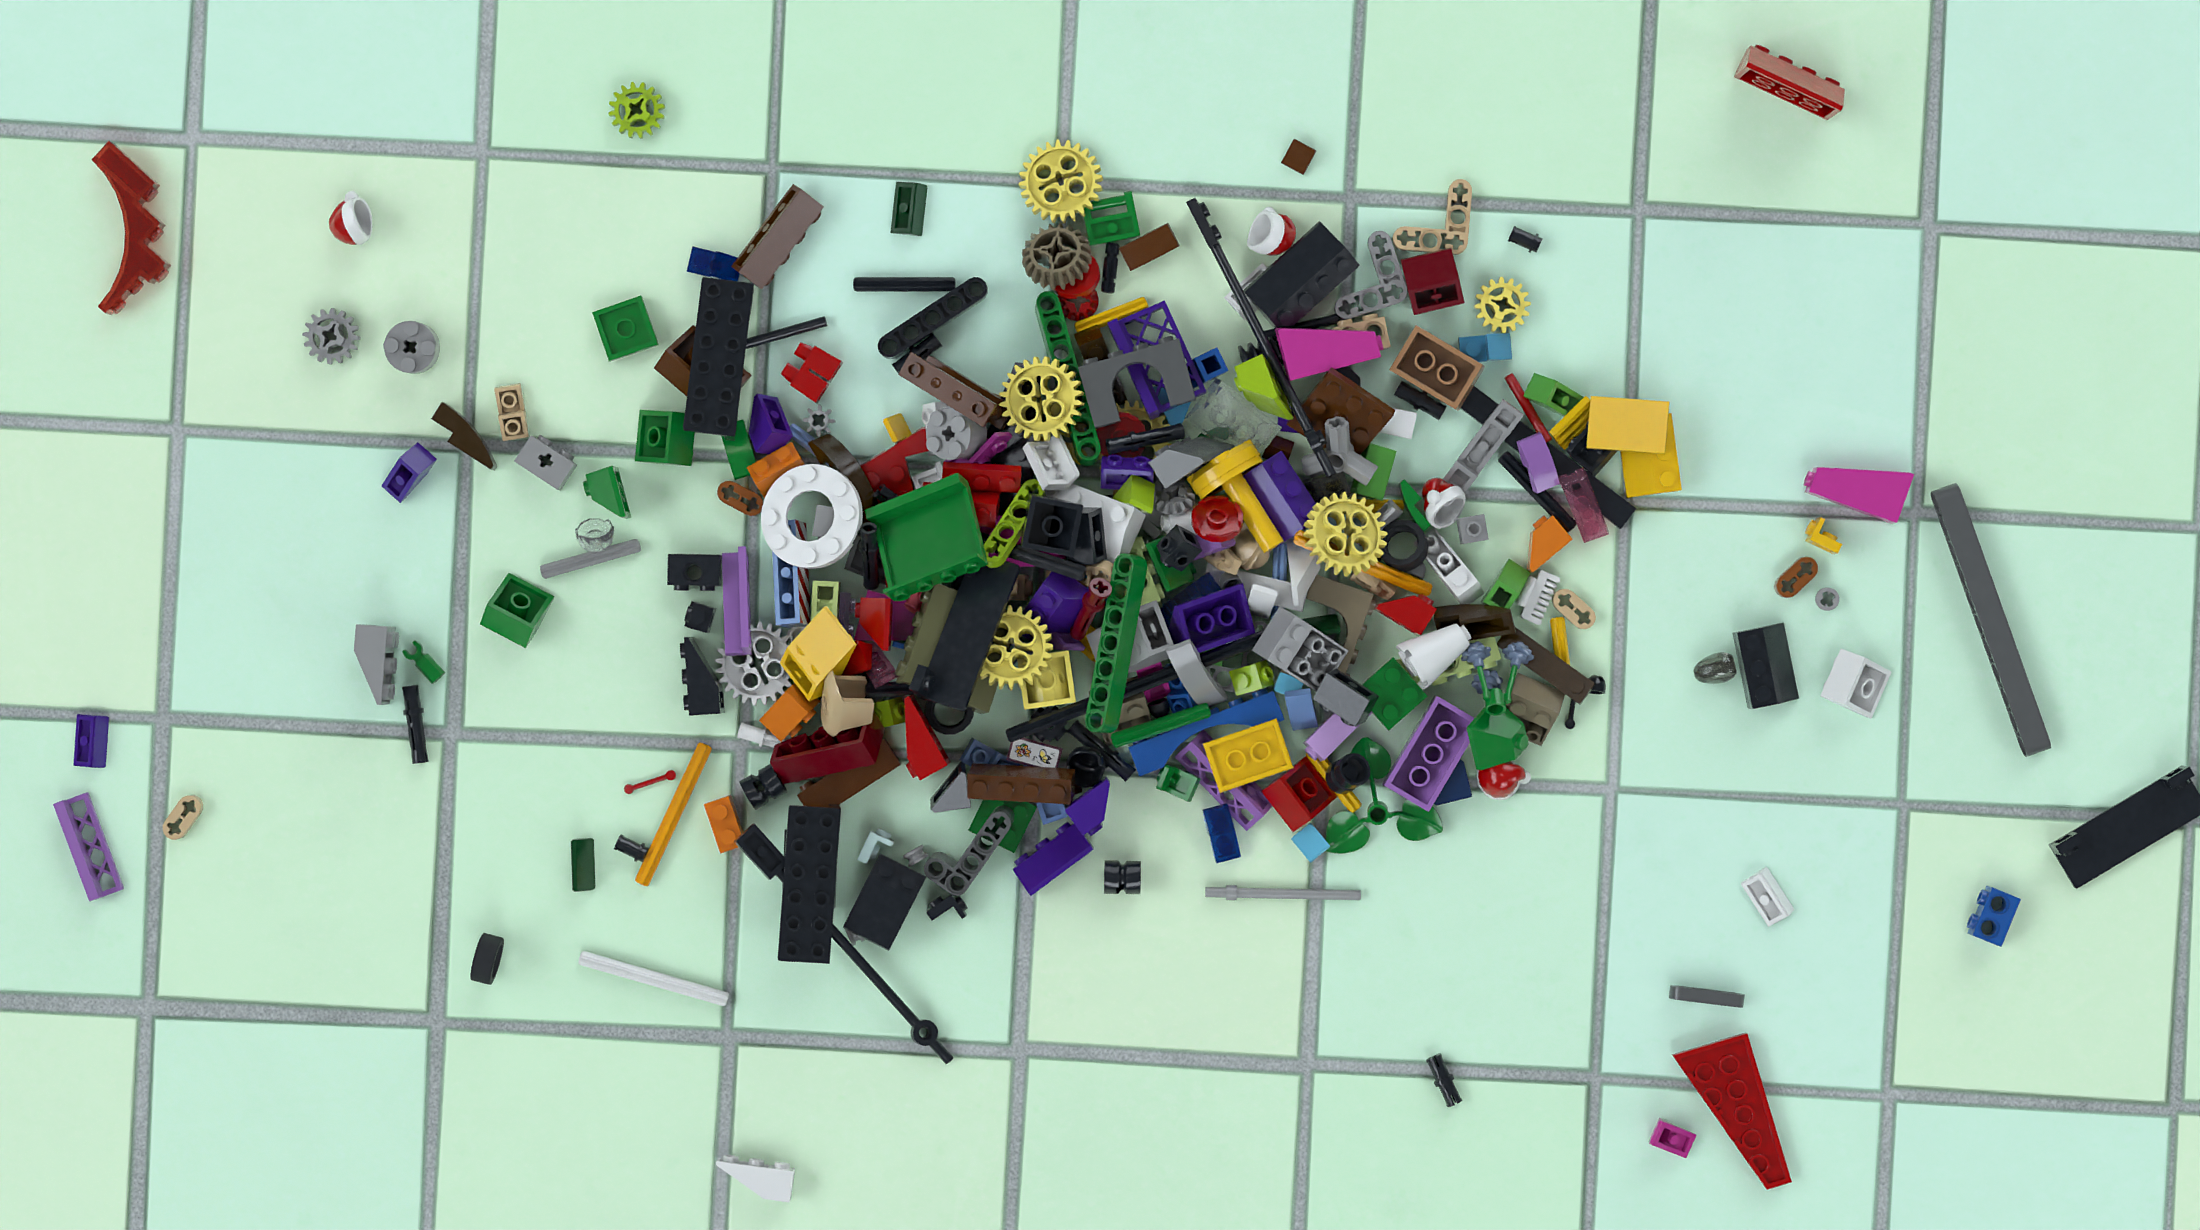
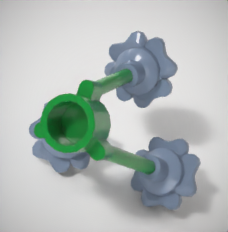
M1479 641L1469 643L1470 646L1462 653L1461 660L1473 663L1474 669L1478 672V674L1473 676L1474 681H1472L1471 685L1477 690L1478 694H1483L1486 713L1493 716L1501 715L1506 711V704L1511 703V692L1517 669L1520 668L1521 664H1528V661L1534 659L1532 651L1523 642H1513L1502 650V653L1505 654L1504 658L1511 661V672L1506 692L1503 693L1500 685L1503 683V678L1498 676L1497 671L1483 670V660L1491 655V648L1485 647Z

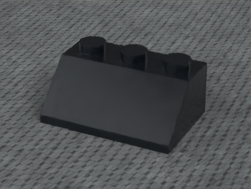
M1784 622L1733 632L1747 708L1756 709L1799 699Z

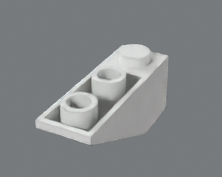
M1433 527L1425 533L1429 545L1425 559L1459 604H1471L1482 596L1484 591L1478 580L1438 531ZM1416 540L1415 542H1413L1414 545L1417 547V546H1418L1417 540Z
M723 1155V1158L717 1159L716 1165L761 1198L790 1202L795 1168H790L789 1163L775 1162L774 1165L764 1164V1160L749 1158V1162L739 1161V1157L734 1155Z

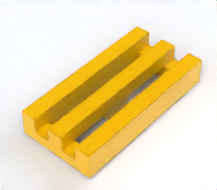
M1587 396L1575 405L1549 431L1558 445L1564 450L1569 446L1574 437L1581 434L1589 421L1591 399Z

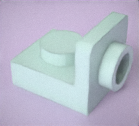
M877 828L876 832L871 830L857 860L867 864L869 859L874 861L880 849V846L876 845L877 841L892 847L894 840L890 839L892 834Z

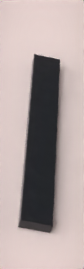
M1474 386L1460 409L1483 425L1499 404ZM1519 421L1504 442L1519 453L1517 441L1534 435L1536 432ZM1546 443L1560 484L1617 528L1621 529L1637 508L1551 443Z

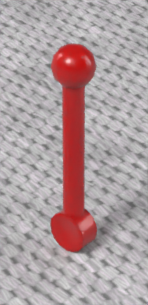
M669 770L665 775L635 785L627 784L624 786V792L631 794L636 789L666 779L674 780L676 773L673 770Z

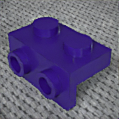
M1119 455L1102 456L1101 489L1119 490L1131 475H1137L1153 483L1154 470L1149 464L1153 459H1148L1144 456H1137L1135 458H1125Z

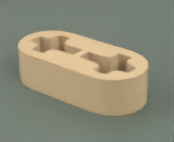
M1560 589L1554 593L1552 597L1553 606L1578 629H1588L1593 626L1596 619L1595 612L1574 592L1569 589ZM1560 594L1562 596L1567 594L1570 596L1568 601L1574 606L1572 609L1566 605L1559 606L1560 599L1558 596ZM1576 609L1581 613L1586 611L1589 613L1587 618L1590 621L1588 624L1585 622L1579 624L1577 622L1579 616L1574 612Z
M187 795L179 800L163 824V833L167 838L171 840L183 838L191 829L203 811V802L198 796ZM194 801L196 811H190L186 816L183 815L187 810L185 802ZM181 818L183 820L179 825L181 833L176 832L172 834L170 823H177Z

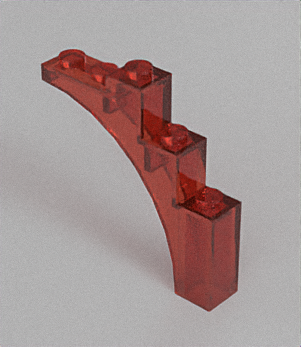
M108 141L91 160L105 174L114 189L122 210L125 228L124 253L119 272L110 291L98 305L105 314L112 315L113 313L118 314L126 306L125 300L131 294L135 295L142 289L144 279L152 284L162 282L169 274L168 269L171 264L149 245L151 241L154 243L163 235L164 231L162 229L166 225L143 205L145 202H151L157 196V189L161 185L115 143Z

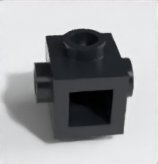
M1177 524L1156 545L1160 553L1161 562L1168 568L1174 567L1181 572L1202 552L1196 535Z
M1056 705L1053 708L1047 706L1045 709L1039 707L1030 718L1034 719L1059 708ZM1067 722L1033 735L1041 742H1044L1045 739L1051 742L1053 738L1058 742L1067 732V729L1064 727Z

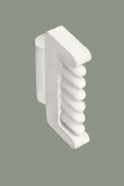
M1543 570L1539 571L1536 578L1529 576L1516 603L1523 607L1520 617L1541 625L1542 620L1534 616L1544 618V614L1534 610V608L1541 612L1547 611L1541 605L1547 607L1549 602L1539 597L1550 601L1552 597L1542 591L1553 595L1554 590L1544 585L1556 589L1557 585L1555 583H1559L1560 578Z

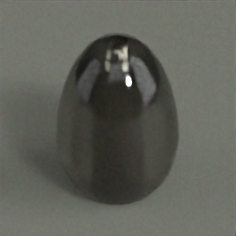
M1726 652L1714 653L1703 658L1693 669L1695 678L1707 684L1725 683L1737 674L1734 658Z

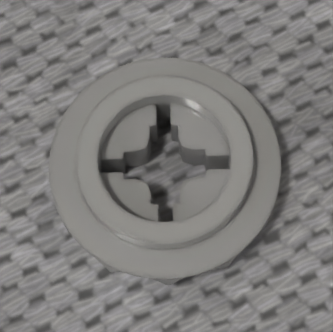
M1184 484L1174 485L1167 489L1163 486L1162 490L1156 491L1154 497L1155 508L1169 515L1184 513L1195 504V494H1193L1192 488H1186Z

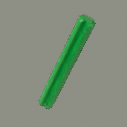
M1203 703L1112 733L1111 740L1114 747L1118 748L1209 718L1211 711L1208 704Z

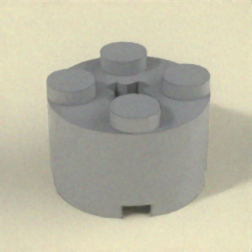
M404 321L395 325L388 332L383 348L388 362L394 368L405 373L417 374L429 370L437 362L440 343L437 334L429 326L416 321ZM409 342L417 343L415 353L407 351L409 349Z
M951 407L939 409L932 412L927 424V449L945 460L971 458L986 443L987 427L980 426Z

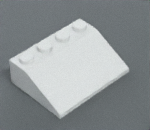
M1071 484L1067 490H1045L1048 497L1081 504L1083 507L1102 508L1107 553L1105 561L1114 564L1118 555L1130 553L1146 516L1144 513L1133 506L1075 484Z

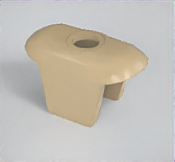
M832 670L825 678L822 692L821 722L825 731L832 737L842 730L872 723L874 702L871 698H865V685L867 684L865 676H837Z

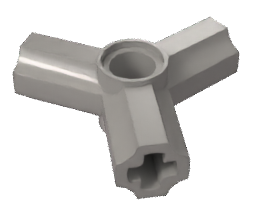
M1336 416L1332 419H1327L1325 422L1327 444L1324 449L1335 471H1343L1366 486L1378 466L1354 452V447L1350 443L1349 422L1344 417ZM1314 452L1303 456L1301 459L1302 470L1306 476L1314 478L1325 474Z

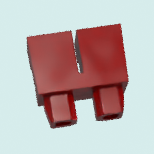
M800 342L794 355L805 362L800 369L787 363L781 375L791 383L790 386L817 404L829 384L811 373L810 370L831 382L843 362L817 346L811 347Z

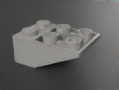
M1157 600L1140 606L1128 674L1169 659L1166 648L1174 644ZM1102 627L1086 635L1095 660Z
M1282 607L1278 608L1252 651L1316 692L1326 673L1337 669L1348 652L1347 649Z
M356 624L354 641L356 657L377 705L390 704V699L393 700L395 696V684H391L392 674H396L397 658H393L394 648H398L399 632H395L396 627Z

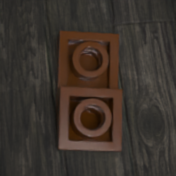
M1166 223L1121 246L1119 250L1130 271L1180 245L1169 223Z

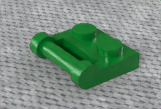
M1132 191L1124 192V195L1090 201L1094 208L1093 210L1087 207L1084 208V221L1090 246L1140 237ZM1123 205L1127 207V212L1092 219L1091 212Z

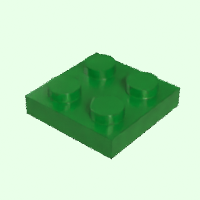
M641 295L592 312L609 362L659 345Z
M1394 657L1362 684L1379 696L1371 712L1388 731L1427 697L1425 692Z
M983 800L968 831L977 835L996 807L1001 805L1008 806L1013 810L1015 820L998 846L1015 853L1037 806L1029 802ZM1001 816L994 825L997 830L1005 818ZM981 836L982 838L993 843L992 839L989 836Z

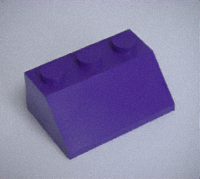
M1282 451L1243 475L1284 540L1280 545L1293 538L1299 530L1304 531L1308 529L1303 525L1307 520H1310L1307 514L1311 510L1314 511L1312 507L1316 503Z
M1051 572L1022 614L1025 615L1031 610L1032 620L1040 616L1041 622L1039 626L1046 624L1048 628L1043 634L1070 633V628L1073 626L1083 606L1082 597L1089 589L1076 579ZM1030 634L1022 635L1030 642L1034 639Z
M1243 583L1174 606L1169 626V634L1174 645L1190 639L1199 653L1255 633Z
M1107 777L1065 807V812L1083 836L1086 833L1092 836L1103 828L1101 822L1105 819L1110 781Z
M1066 822L1056 830L1057 836L1051 840L1046 837L1035 845L1037 851L1030 856L1024 853L1014 861L1017 866L1012 870L1030 896L1094 850L1093 845L1085 835L1081 834L1074 823L1070 825L1069 822Z

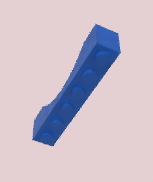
M1267 688L1252 693L1253 698L1247 701H1243L1241 697L1228 702L1229 708L1219 711L1218 707L1210 709L1211 716L1209 718L1157 734V736L1149 739L1145 738L1133 742V745L1128 748L1139 776L1163 768L1171 754L1181 743L1203 729L1224 724H1240L1252 727L1276 718L1278 722L1285 720L1274 691L1268 692Z

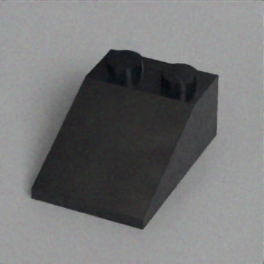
M880 853L843 928L889 951L926 876Z

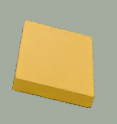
M1591 396L1586 448L1665 454L1670 402Z
M1277 718L1203 743L1219 793L1293 768Z

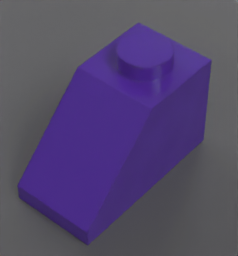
M758 393L754 396L748 432L757 453L769 455L785 446L793 437L778 397Z
M417 442L399 457L381 486L401 503L428 474L437 459Z

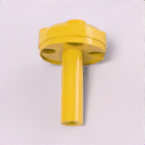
M1249 439L1212 459L1207 465L1189 476L1187 481L1201 500L1214 496L1224 490L1231 502L1234 503L1235 501L1240 506L1243 512V521L1263 553H1267L1284 542V540L1243 477V475L1263 462L1257 448Z

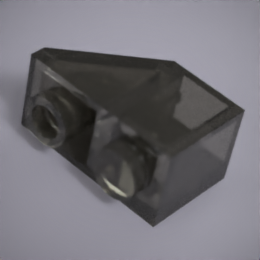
M1343 471L1336 472L1330 478L1322 474L1302 481L1315 503H1320V500L1325 496L1329 499L1333 493H1336L1338 498L1343 492H1346L1347 498L1352 496Z

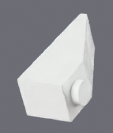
M1293 537L1287 541L1293 605L1299 606L1321 566L1316 564L1319 557L1317 555L1310 556V550L1294 544Z

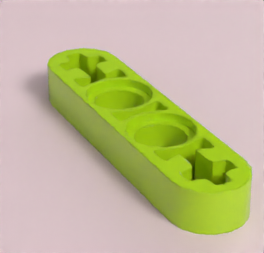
M1030 479L1022 485L985 542L984 549L988 561L986 566L991 568L1001 566L1022 536L1025 517L1016 518L1013 516V513L1018 508L1027 510L1029 491L1033 492L1035 489H1038L1039 494L1037 495L1046 496V491L1042 490L1038 480ZM1004 529H1012L1014 531L1013 536L1009 539L1001 538L1000 533ZM997 550L999 556H993L992 558H989L988 553H995V551Z

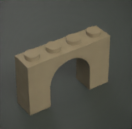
M1316 575L1308 589L1306 599L1333 608L1344 619L1347 634L1342 647L1347 649L1348 652L1337 669L1350 677V674L1346 672L1349 664L1354 665L1359 650L1355 649L1358 639L1363 640L1367 625H1364L1366 615L1371 616L1376 604V601L1372 600L1374 594ZM1280 669V671H1279V672L1288 674V673H1286L1285 671H1283V670H1281V669Z

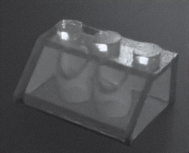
M1217 378L1208 387L1207 393L1201 396L1185 417L1188 423L1210 439L1233 444L1235 447L1251 439L1259 453L1268 447L1282 428L1224 381Z

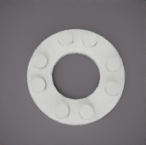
M819 464L801 465L784 473L769 489L761 512L763 535L770 549L783 561L805 569L823 568L840 560L854 545L852 543L858 529L860 530L862 525V504L855 486L842 473ZM804 492H822L833 505L834 519L832 526L827 534L818 540L809 542L800 540L793 535L788 526L787 515L792 507V502Z

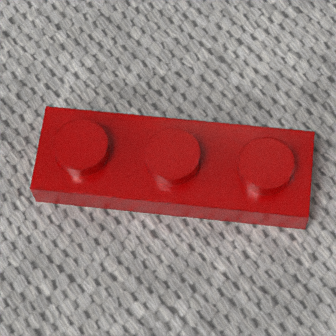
M943 462L942 479L959 473L969 482L971 491L1018 493L1020 490L1021 466Z

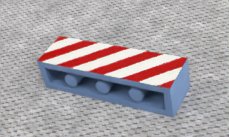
M796 519L788 520V526L793 535L800 540L807 541L806 523ZM772 551L776 625L785 628L807 626L811 622L809 569L791 565L780 559Z

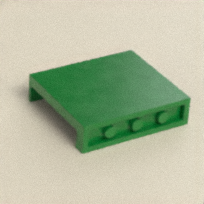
M959 473L865 510L867 520L877 526V541L888 588L883 589V593L893 601L906 600L912 594L929 591L935 585L943 582H952L960 575L975 573L981 567L988 565L969 482Z

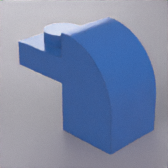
M1217 347L1192 360L1203 384L1229 371ZM1189 368V369H1188L1189 374L1193 375L1192 372H1191V370H1190V368ZM1191 380L1193 389L1198 387L1196 381Z

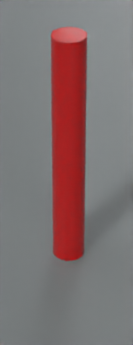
M1513 373L1507 375L1504 379L1536 433H1542L1545 442H1550L1552 437L1529 399L1524 397L1525 392Z

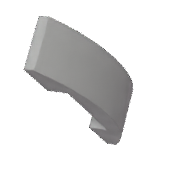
M1503 399L1458 457L1443 480L1449 484L1459 486L1466 493L1481 470L1506 437L1509 436L1524 414Z
M1190 639L1166 648L1168 657L1177 675L1198 705L1207 703L1209 707L1229 700L1219 682L1215 683L1201 662L1200 654Z

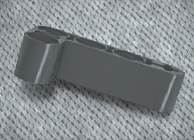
M1004 805L996 807L958 862L943 852L933 853L924 865L925 875L952 895L959 896L964 894L1015 820L1013 810ZM1003 816L1005 820L997 830L994 825ZM981 836H989L992 839L993 844H984L981 840ZM967 857H976L978 859L979 864L971 865L968 862ZM932 862L941 863L943 870H935L932 867ZM953 877H961L965 885L959 886L955 884Z

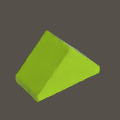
M1131 475L1114 495L1113 499L1133 506L1142 513L1151 514L1154 506L1155 484L1137 475Z

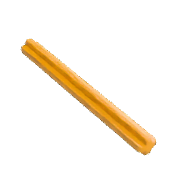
M1299 530L1296 532L1293 539L1294 544L1312 551L1313 547H1305V544L1310 540V538L1303 536L1305 531ZM1329 542L1330 548L1338 551L1336 544ZM1377 562L1374 566L1370 565V569L1364 572L1415 594H1423L1426 597L1431 594L1433 587L1427 581L1380 562Z
M701 742L697 744L636 875L635 881L643 886H649L712 751L709 745Z

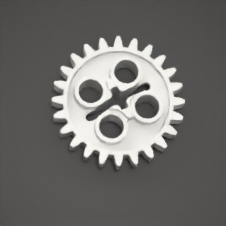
M759 621L757 628H753L751 624L752 648L759 660L764 659L761 667L769 681L767 685L764 684L759 671L755 667L751 668L750 665L754 663L751 655H747L745 663L738 665L734 663L733 656L725 655V649H717L723 655L722 658L715 659L716 663L722 664L721 668L715 670L716 673L724 674L719 683H728L725 688L726 692L732 689L735 690L732 698L736 699L739 695H742L743 704L749 698L752 699L753 706H756L758 699H761L762 703L767 705V697H771L776 702V693L779 692L783 695L785 692L783 687L790 688L792 686L788 681L791 677L783 667L778 676L773 677L768 674L769 665L772 663L780 664L789 646L786 644L789 640V635L781 638L782 629L779 628L772 632L773 625L771 623L766 629H763L761 621ZM763 639L768 640L771 645L769 651L759 653L756 649L757 643ZM749 674H755L758 677V684L753 688H748L744 684V679Z

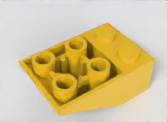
M825 606L787 647L780 664L807 700L812 701L822 696L824 680L832 670L835 675H842L857 644L839 623L837 617Z

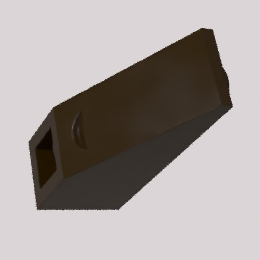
M1098 325L1073 334L1083 360L1095 357L1098 358V361L1108 359L1107 354H1109V351ZM1117 376L1113 386V393L1116 403L1121 405L1128 400L1119 376Z

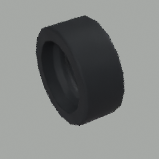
M1399 519L1390 522L1382 529V531L1388 533L1387 536L1381 539L1387 543L1381 549L1384 552L1381 558L1386 565L1406 572L1417 568L1423 563L1427 556L1429 545L1426 535L1418 524L1410 520ZM1401 532L1412 533L1418 542L1415 553L1404 559L1392 557L1388 550V543L1391 538Z
M927 700L925 716L929 725L935 731L944 735H955L964 731L971 724L974 716L972 708L967 707L963 719L958 724L947 726L940 723L935 716L934 707L936 703Z
M487 933L481 935L471 966L470 979L472 981L488 985L493 983L502 957L504 938Z

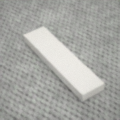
M1208 563L1202 588L1212 591L1222 590L1219 578L1225 571H1220ZM1238 570L1237 575L1244 585L1247 599L1252 585L1255 584L1278 591L1274 606L1303 612L1307 593L1300 605L1294 606L1290 582Z

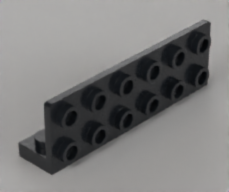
M702 278L683 424L684 431L724 436L727 441H735L754 283Z
M1005 561L997 568L983 566L975 573L963 574V580L929 667L918 664L909 686V689L915 695L957 710L965 711L967 709L1021 567L1018 564Z
M2181 765L2049 844L2074 888L2077 889L2200 816V794L2190 779L2195 776L2190 766Z
M829 804L828 807L790 805L788 807L777 956L779 961L830 964L841 807L838 804Z

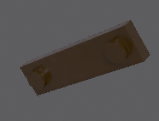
M1515 627L1516 633L1501 636L1497 646L1502 650L1513 642H1523L1532 651L1534 659L1528 661V664L1523 665L1579 705L1582 704L1595 686L1593 681Z

